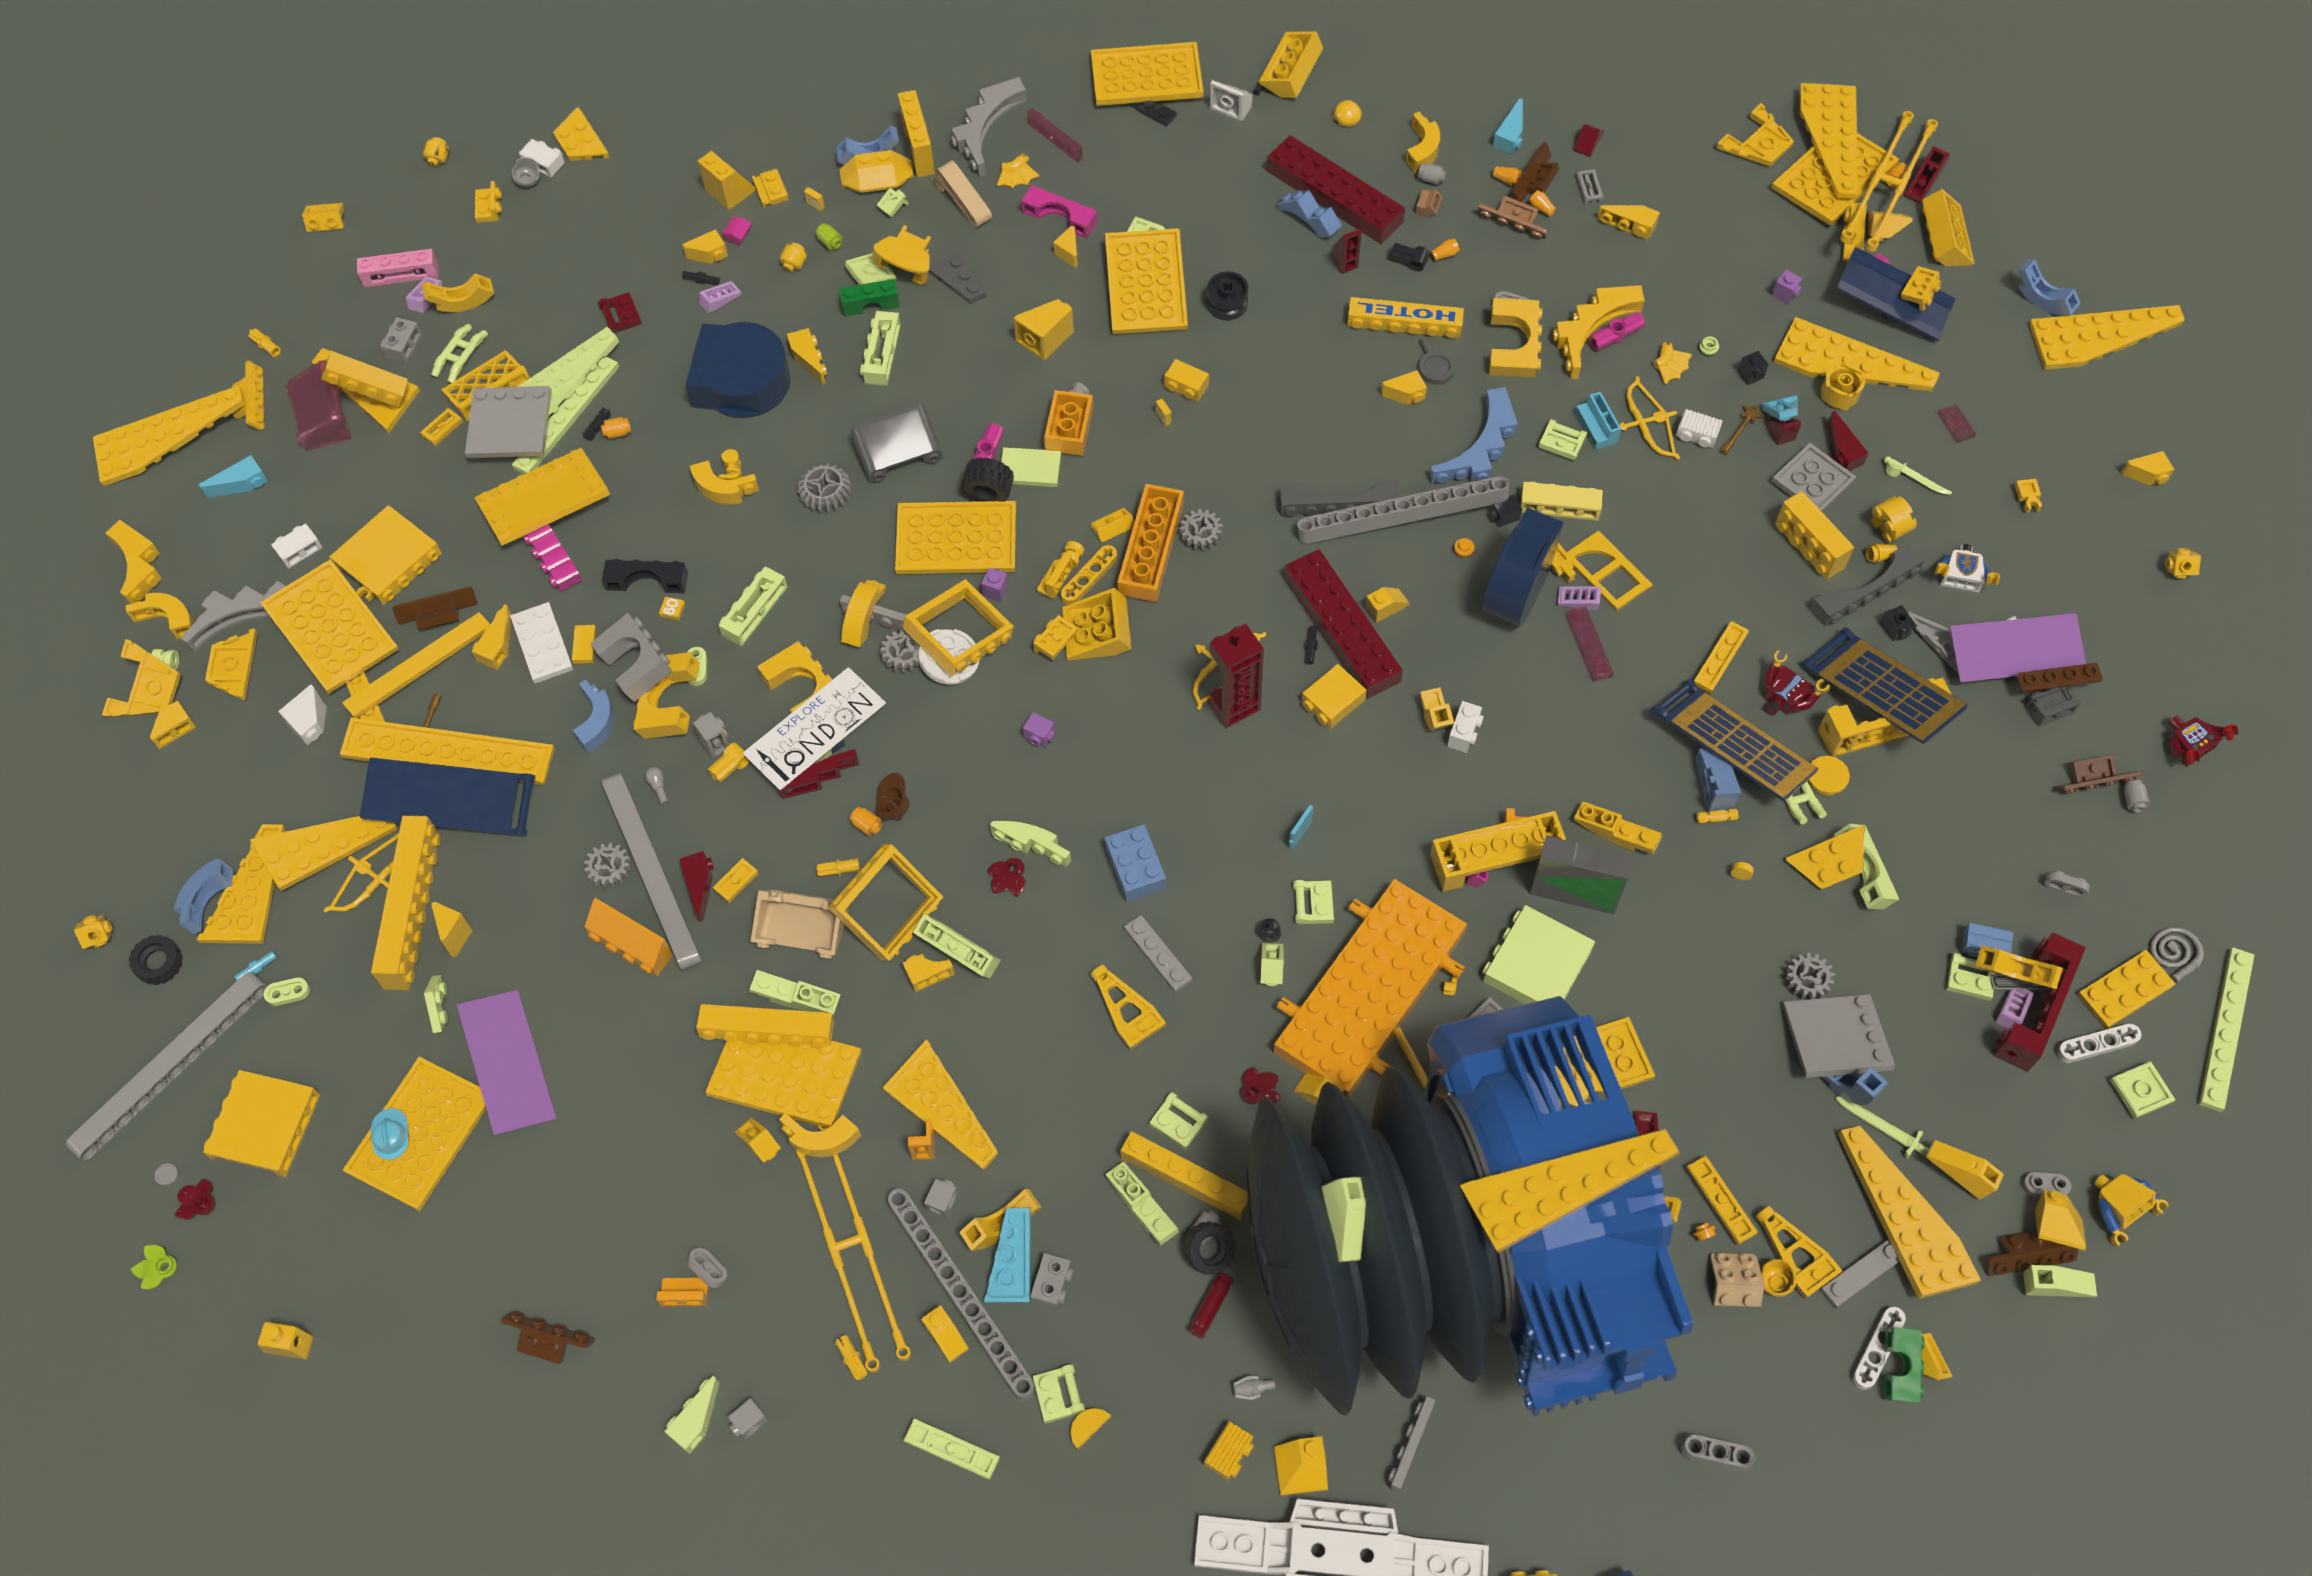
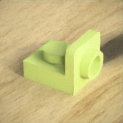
M889 188L877 206L893 217L903 203L908 206L909 202L905 200L906 195L900 190L895 192Z

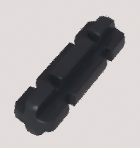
M605 407L600 409L599 415L597 414L588 425L589 428H586L583 432L585 439L593 440L596 436L595 433L597 434L601 429V425H604V420H608L611 416L609 409Z

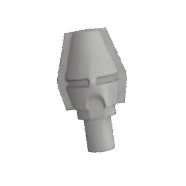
M1248 1375L1233 1382L1234 1397L1253 1400L1261 1397L1260 1394L1264 1390L1275 1389L1273 1379L1263 1381L1259 1379V1376Z

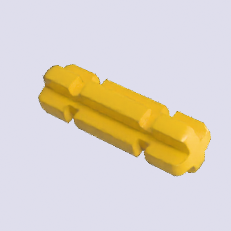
M1736 808L1728 809L1727 811L1725 809L1708 811L1707 813H1696L1698 824L1727 821V819L1729 821L1737 820L1739 817Z

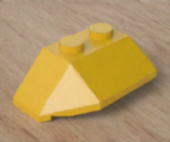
M892 150L855 155L839 170L841 185L860 193L898 188L909 178L914 177L912 161Z

